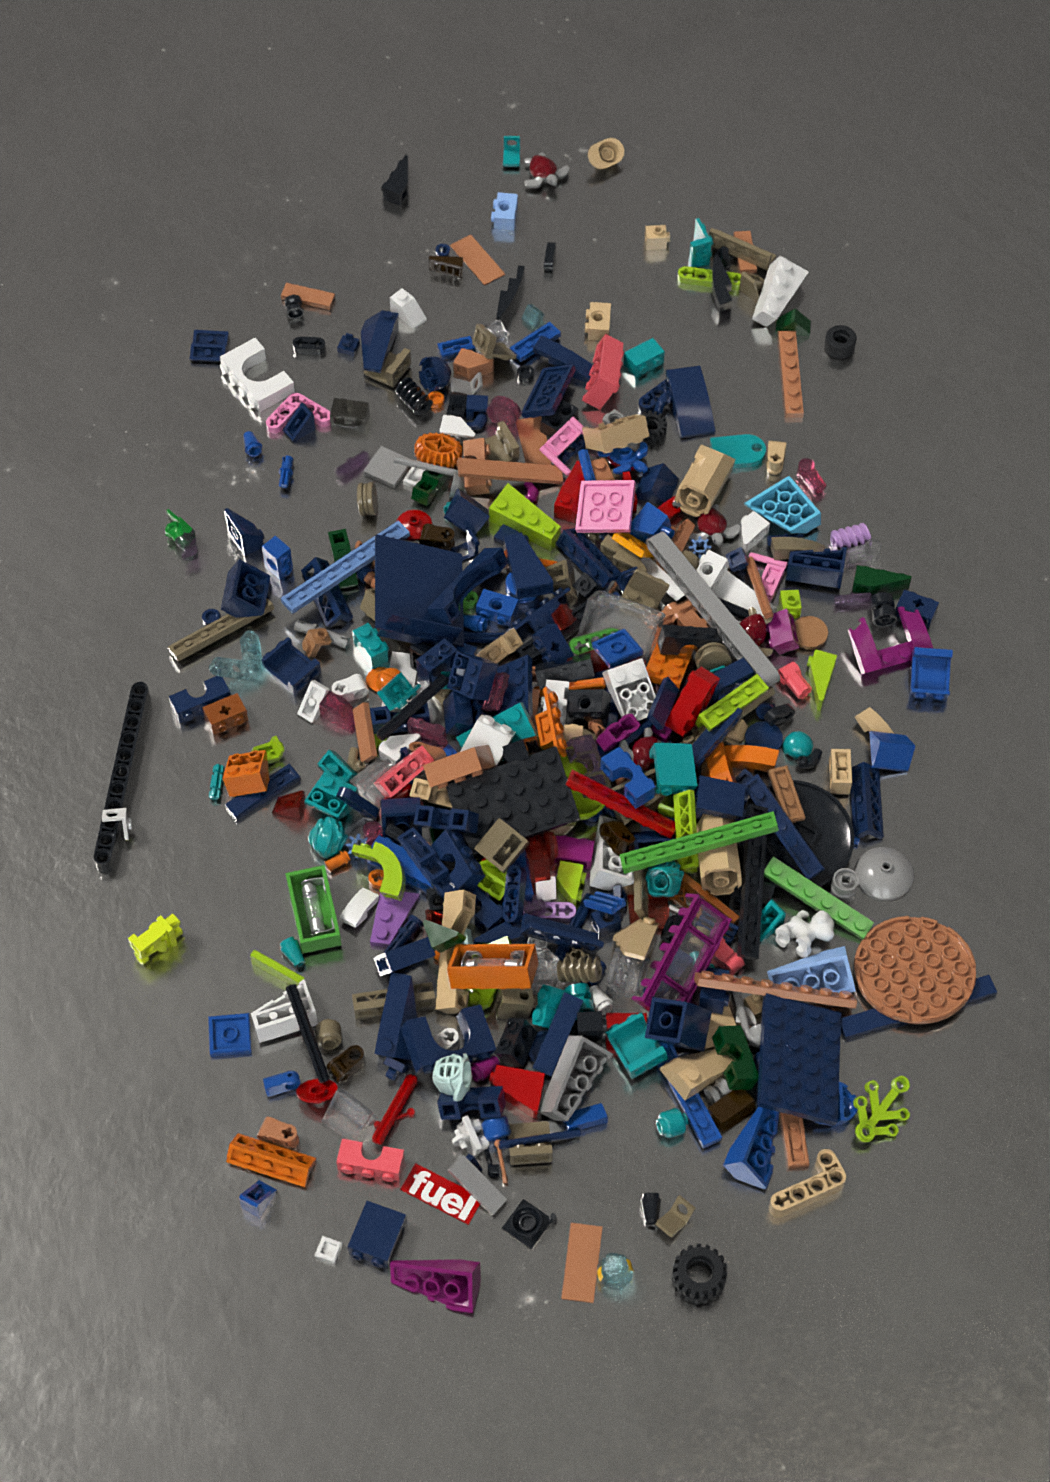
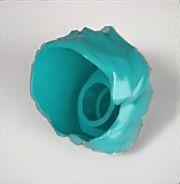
M326 817L324 820L322 818L318 819L309 833L308 841L320 857L328 859L342 850L348 835L345 834L340 821L337 822L332 817Z
M673 860L648 868L646 881L649 895L654 897H673L678 894L684 876V871L679 870L681 866L678 862Z

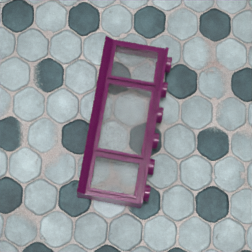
M686 893L685 897L691 901L689 908L679 909L678 914L683 917L680 925H672L669 928V932L674 935L670 944L662 943L659 949L665 954L661 961H653L650 967L655 970L652 979L645 978L642 980L641 985L646 988L643 996H633L631 998L649 1012L652 997L691 1002L697 988V984L694 981L695 972L702 973V971H706L715 951L720 946V941L728 931L732 919L703 900L699 894Z

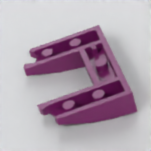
M898 607L908 642L878 651L864 617L858 620L860 625L855 630L848 629L861 675L912 661L914 647L933 648L919 610H915L913 613L905 611V607Z

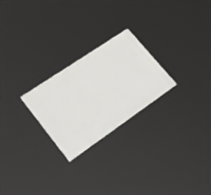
M726 571L714 591L716 596L747 610L750 607H754L757 614L763 616L755 591L733 574ZM770 603L773 611L776 607ZM733 616L738 621V623H740L743 620L736 616Z

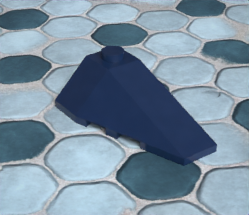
M381 310L365 320L361 329L364 370L381 373L399 330V313Z
M391 972L375 1048V1054L411 1060L401 1031V1027L407 1020L418 1018L411 975Z

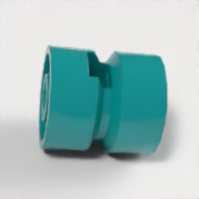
M576 983L564 989L569 991L570 995L583 1000L579 1012H595L593 1001L590 999L591 992L588 984Z

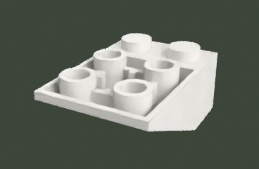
M641 658L603 672L608 691L621 717L632 713L637 721L647 718L656 695L643 659Z

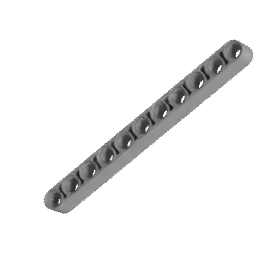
M662 531L646 539L648 550L709 626L717 628L719 638L737 660L744 657L754 670V676L758 674L768 687L779 682L780 675L776 668L669 536Z

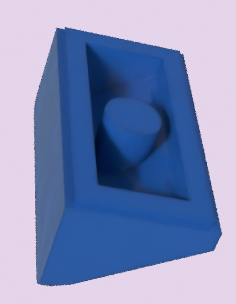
M602 1103L575 1110L569 1120L564 1121L567 1131L574 1129L583 1130L608 1123V1116Z

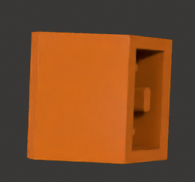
M254 750L249 753H236L229 756L223 775V781L229 797L267 791L269 770L266 750Z

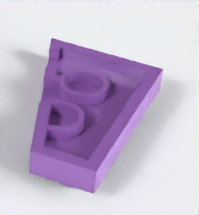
M404 892L402 901L384 897L380 893L370 945L388 947L398 935V929L402 927L406 918L411 914L415 903L420 899V894Z

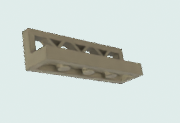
M714 228L709 230V235L713 239L712 247L720 249L722 246L729 248L730 255L768 271L770 263L776 259L775 254Z
M432 982L413 985L416 1009L436 1006ZM388 989L352 994L355 1019L382 1015L386 998L379 999V997L386 996ZM429 989L428 992L418 993L420 990ZM360 999H366V1000H368V1001H364V1002H357V1000H360Z

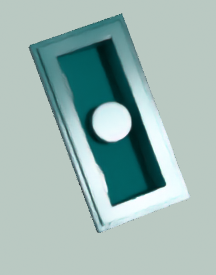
M329 749L317 763L326 773L349 784L359 777L345 760L333 750Z

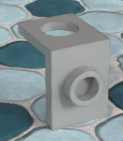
M478 372L471 382L453 377L450 379L452 393L476 395L483 386L481 372Z

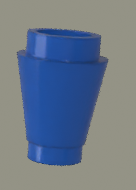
M245 432L243 435L245 452L251 457L260 455L262 444L253 432Z
M463 615L465 628L474 632L486 631L488 619L484 618L483 615Z

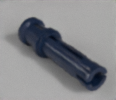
M410 915L408 917L409 920L403 927L398 929V935L383 953L402 947L407 942L412 941L419 928L422 929L424 927L423 922L418 917Z

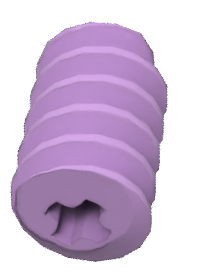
M864 523L853 525L852 527L848 526L845 530L843 528H840L838 531L833 530L830 534L833 551L837 550V548L841 550V547L844 546L851 550V544H853L854 548H858V542L863 547L865 546V540L869 545L872 544L871 534Z

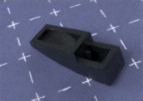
M715 255L712 270V289L715 303L720 313L732 308L733 300L729 294L732 283L719 256Z

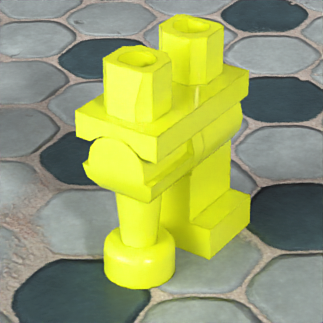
M173 913L166 919L160 915L156 918V922H153L143 934L138 937L133 934L128 938L130 947L135 951V957L142 965L146 964L149 961L148 956L156 951L166 952L170 946L174 948L178 945L176 938L182 935L183 931L179 926L181 925L180 920Z

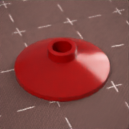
M408 510L397 519L410 532V537L407 540L413 541L420 539L424 524H432L430 516L421 510Z
M312 1079L299 1085L296 1093L297 1097L304 1102L319 1104L336 1096L338 1086L332 1080L320 1083L318 1079Z

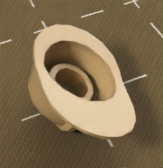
M608 138L590 147L588 159L595 168L605 169L620 162L625 150L619 140Z

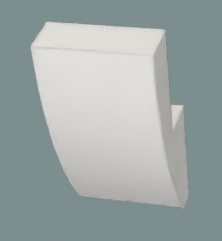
M362 888L345 907L339 920L356 928L367 918V911L378 902L379 895Z

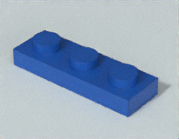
M548 322L511 346L510 349L517 355L516 358L522 362L534 354L533 347L540 336L555 341L561 337V332L551 322Z

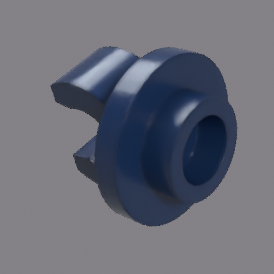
M766 701L759 704L756 709L758 717L765 720L764 715L774 708L775 704L771 705L766 703Z

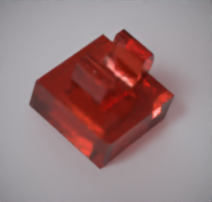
M561 604L551 615L560 630H565L577 620L571 614L573 611L568 608L567 604Z

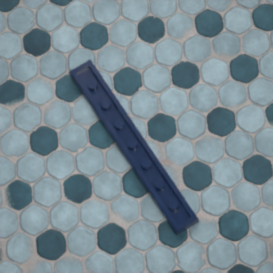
M990 975L976 978L973 992L967 1003L997 994ZM874 1008L841 1018V1031L846 1040L903 1022L891 1019Z

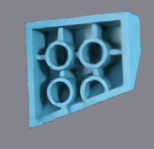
M790 476L744 503L745 506L790 533L806 534L821 525V512Z

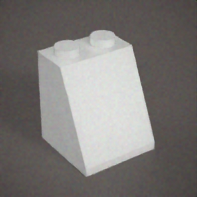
M481 715L477 719L460 752L477 746L489 745L495 765L498 767L504 758L502 746L511 744L516 732L508 725L497 723L491 716Z

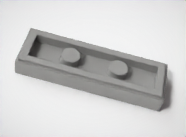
M460 1155L447 1170L490 1215H494L507 1200L464 1155Z

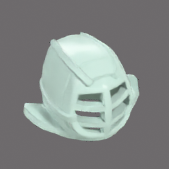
M464 1053L463 1057L456 1054L443 1057L436 1061L433 1070L432 1080L441 1093L453 1096L454 1101L462 1100L471 1087V1064L467 1053Z

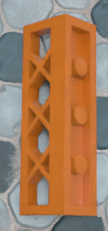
M238 1133L229 1144L226 1162L305 1187L316 1158Z

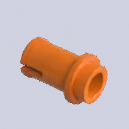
M344 850L343 852L339 851L338 855L324 861L329 872H332L344 864L348 865L351 859Z

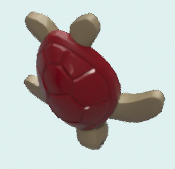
M750 607L748 610L749 617L742 620L739 624L764 655L768 657L773 653V650L771 648H762L760 645L766 638V624L770 623L773 617L765 619L761 614H757L754 607Z

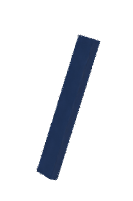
M756 774L744 783L746 785L745 790L755 805L768 808V813L774 811L779 831L775 832V834L805 877L811 880L825 870L761 776Z

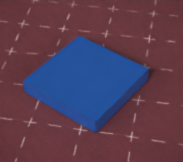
M625 628L592 642V648L610 669L643 655V649Z
M249 1013L208 1017L210 1057L252 1053Z

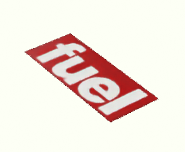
M416 1163L400 1189L468 1225L480 1205L462 1186Z

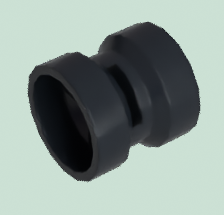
M298 295L287 296L284 300L287 316L291 319L301 318L304 314L301 297Z

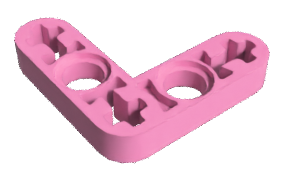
M293 393L267 418L266 427L268 432L272 434L279 433L286 426L301 403H304L308 408L315 409L312 412L315 424L321 427L331 425L332 414L329 410L302 394ZM283 411L290 412L289 415H281V412Z

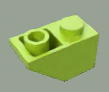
M560 861L556 887L566 901L576 907L577 901L581 902L583 890H580V886L585 884L587 873L583 872L584 865Z

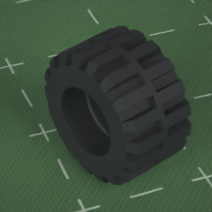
M697 1244L696 1248L690 1245L687 1250H681L680 1256L677 1255L673 1266L672 1281H674V1289H678L677 1294L680 1297L684 1295V1300L687 1302L690 1299L694 1300L693 1304H698V1301H702V1304H707L708 1299L711 1302L714 1301L716 1295L720 1296L726 1283L727 1264L724 1263V1257L722 1255L718 1256L717 1249L710 1250L711 1246L706 1245L705 1248L701 1247V1244ZM696 1265L704 1266L711 1272L712 1278L707 1282L698 1283L688 1276L687 1270Z

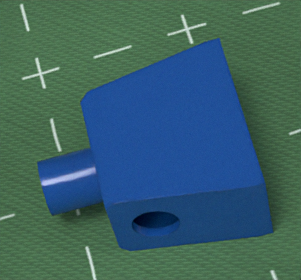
M647 502L631 522L630 534L640 541L646 542V539L663 531L672 539L675 531L671 529L669 517Z

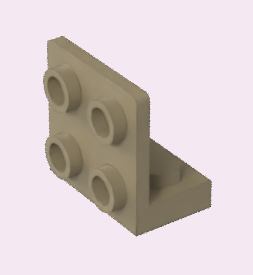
M476 324L472 344L485 358L494 359L496 357L506 361L516 359L517 355L504 343H498L496 336L483 324Z
M404 348L397 355L389 352L381 373L364 370V375L393 388L411 365V351Z
M504 421L497 423L496 435L485 439L491 448V455H488V460L507 462L519 460L518 443Z
M636 569L626 585L619 603L650 617L655 614L661 599L670 585L644 570Z
M549 1122L509 1124L511 1135L508 1136V1140L550 1133ZM551 1142L526 1146L516 1145L514 1148H509L510 1165L552 1162Z

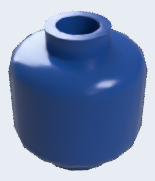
M502 1115L500 1118H485L481 1123L484 1137L489 1142H495V1140L503 1141L511 1135L508 1118L505 1115Z

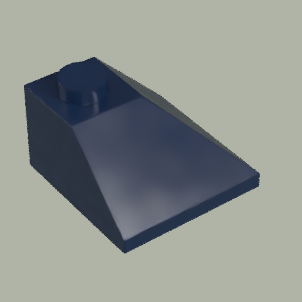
M224 509L227 530L244 556L261 549L264 545L263 539H265L262 530H258L254 523L232 510Z

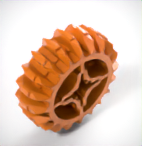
M429 432L419 436L415 443L414 453L417 461L454 468V466H457L458 458H462L460 442L456 441V438H451L450 435Z

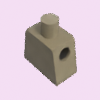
M532 987L531 989H499L495 998L496 1020L529 1017L532 1009L538 1005V997L533 996Z

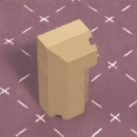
M704 445L699 447L694 457V463L691 464L675 497V501L677 503L679 501L681 504L680 509L695 517L700 516L701 513H704V515L709 513L733 470L736 460Z
M703 814L696 825L697 833L733 822L727 818ZM737 843L698 853L702 890L706 891L708 889L710 894L718 896L731 894L737 885L738 888L742 886Z

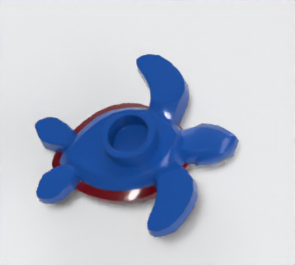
M645 442L640 443V447L636 452L630 447H617L613 449V452L603 454L602 451L598 452L599 457H606L610 464L615 467L613 469L614 474L620 475L623 472L633 470L644 474L648 471L647 465L639 461L648 454V446Z

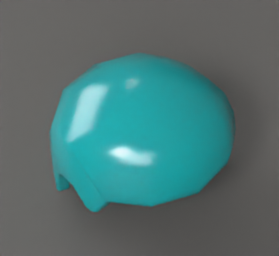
M801 731L791 732L782 744L783 753L790 755L794 760L800 756L808 757L814 747L811 737Z

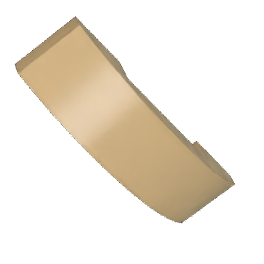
M513 628L494 640L475 656L498 663L524 643Z
M414 778L410 797H420V801L449 809L452 808L446 788L439 790L437 787L430 788L428 780Z

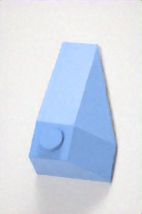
M845 946L825 950L767 971L769 980L775 984L788 982L796 987L808 985L817 990L828 988L832 992L838 993L842 990L851 993L856 992Z

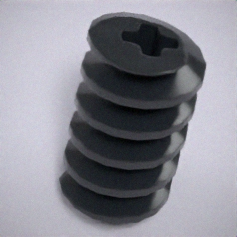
M411 377L404 378L398 384L396 395L409 406L415 415H423L430 410L433 401L429 400V396L425 395V392L417 386Z

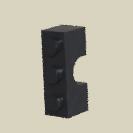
M662 625L657 642L660 654L679 655L681 648L686 645H694L695 652H697L700 647L707 643H720L717 628Z
M590 652L572 656L570 661L561 664H555L554 661L535 665V674L539 689H543L546 687V679L570 683L595 677V668Z

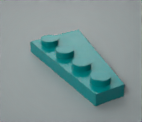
M523 702L492 717L497 723L508 725L516 732L511 743L533 736L539 737ZM472 729L456 737L461 749Z

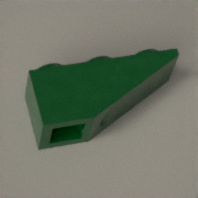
M346 529L328 532L329 546L333 562L335 563L351 552ZM356 572L339 583L340 589L358 585Z
M857 565L851 593L871 597L880 592L890 593L909 589L912 576Z

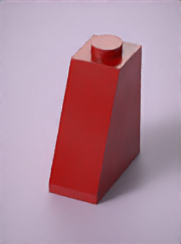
M496 1065L495 1072L491 1071L489 1084H492V1086H503L507 1102L533 1119H538V1111L545 1084V1073Z

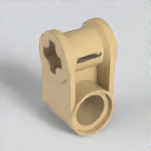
M768 442V473L778 475L782 472L787 442Z

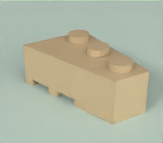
M638 414L615 419V422L606 425L604 422L599 423L597 428H582L586 448L602 451L603 454L611 453L617 447H628V444L632 442L640 443L644 438L649 437L646 416Z

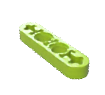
M683 266L678 270L677 278L679 282L712 287L711 269ZM727 272L732 283L731 290H739L741 274ZM699 275H704V276H706L707 278H706V279H699L698 276H699Z

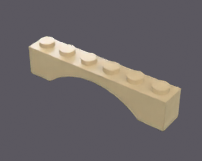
M466 890L445 892L442 926L464 935L470 920L475 914L476 895ZM455 946L441 952L439 959L436 1010L448 1015L457 1014L462 1008L468 1007V990L451 989L447 968Z

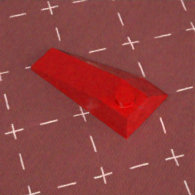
M578 460L563 484L554 504V518L575 524L581 481H585L580 461Z

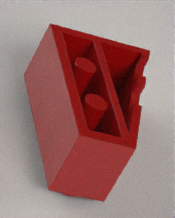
M702 666L689 674L688 682L682 689L680 697L665 723V726L682 737L696 726L695 723L698 715L706 710L720 680L719 677Z

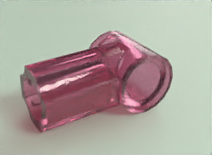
M804 458L798 464L796 476L799 480L804 481L813 495H818L826 489L827 485L815 470L814 462L809 458Z

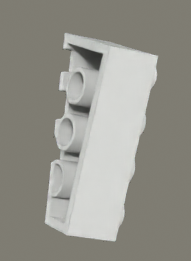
M779 256L770 263L752 320L765 327L773 323L796 292L808 271L782 256Z

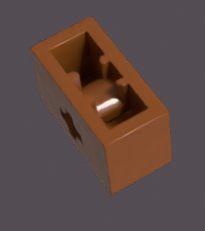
M238 693L202 707L204 718L213 735L222 733L235 725H241L248 720L247 710Z

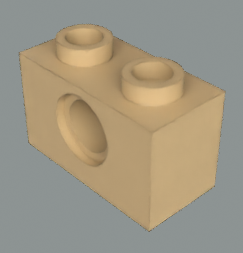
M590 302V309H586V319L589 322H585V333H588V340L600 341L605 334L609 335L611 303Z

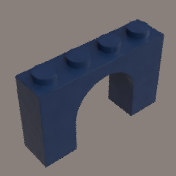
M481 1005L462 1008L457 1014L456 1018L464 1043L462 1049L455 1051L444 1049L435 1042L426 1016L407 1020L403 1024L401 1031L416 1073H432L437 1060L452 1054L463 1057V1054L467 1053L470 1064L475 1060L481 1061L491 1058V1055L496 1050V1046Z

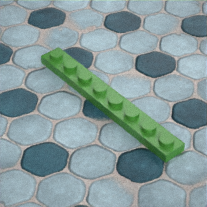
M774 811L620 854L624 874L777 832L779 828Z

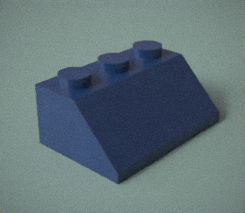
M239 559L228 571L221 610L236 618L262 616L265 611L271 575Z

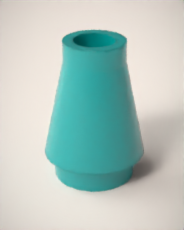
M289 937L280 943V950L292 962L295 968L305 964L306 961L303 958L298 940H295L294 937Z

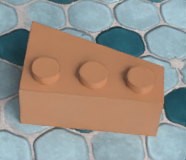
M484 745L423 765L430 788L437 787L439 790L446 788L450 782L455 781L456 784L465 781L468 776L472 775V778L484 774L483 771L495 768L496 765L489 745Z

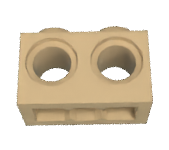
M831 749L829 757L831 794H850L852 786L851 749Z

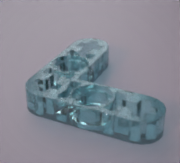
M246 631L240 639L242 660L215 657L209 665L210 672L219 677L250 681L258 680L263 673L258 635L254 631ZM248 652L253 653L256 659L250 658ZM232 666H237L240 672L234 671Z

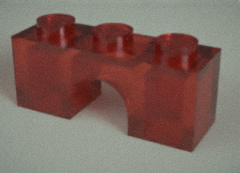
M541 835L527 838L526 840L530 844L524 850L531 883L551 880L549 857Z

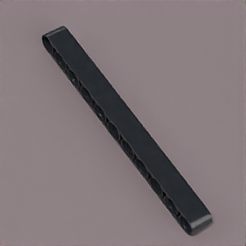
M144 682L134 683L130 690L104 810L127 808L150 703L149 689ZM113 813V814H109V815H107V816L113 817V816H116V815H118V814ZM101 820L94 851L96 868L101 873H108L114 867L123 827L122 820L102 822Z

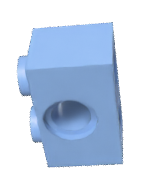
M498 192L497 199L493 201L495 212L491 214V222H494V229L514 231L518 208V194Z

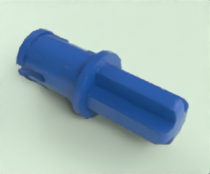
M286 455L282 458V466L279 469L280 488H288L290 477L293 475L292 466L294 459L291 456Z

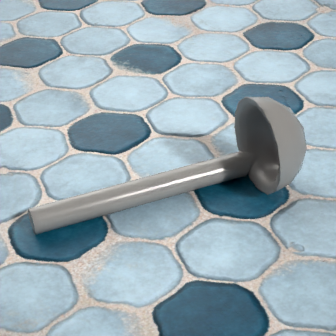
M398 456L394 458V463L453 476L449 498L454 497L457 489L461 491L465 489L464 477H458V470Z
M732 991L744 1035L751 1046L760 1049L761 1024L750 1028L741 992Z

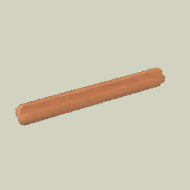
M750 556L747 558L749 565L746 568L762 614L765 619L773 617L774 614L754 558Z

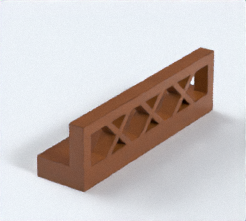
M684 872L680 887L683 895H675L669 898L681 908H689L686 904L685 892L699 894L703 900L728 918H731L730 923L738 926L740 916L714 895L710 894L709 891L702 890V886ZM699 908L698 913L695 916V919L697 921L699 916L701 915V911H703L701 908ZM703 922L701 923L702 925L712 929V927L708 926L707 924Z

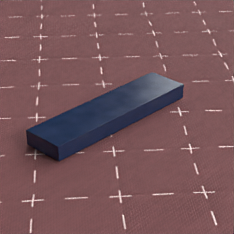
M289 763L269 776L267 791L260 792L263 795L261 799L237 816L230 810L229 812L237 821L299 782L301 777ZM237 796V797L233 798L232 800H230L229 802L225 803L226 808H227V805H228V804H230L231 802H233L235 799H237V798L240 797V796Z
M564 992L532 1069L545 1073V1075L550 1077L552 1076L577 1013L583 1003L582 999Z

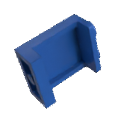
M914 647L912 651L910 695H915L914 698L926 699V696L934 697V700H945V698L950 696V664L953 650Z

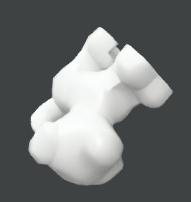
M801 910L796 916L791 917L787 923L775 930L776 942L784 948L789 944L790 939L797 938L798 947L796 952L802 958L808 957L811 954V944L814 939L818 938L827 942L832 940L835 935L834 920L827 912L818 911L813 915L811 922L806 923L803 919L809 917V913Z

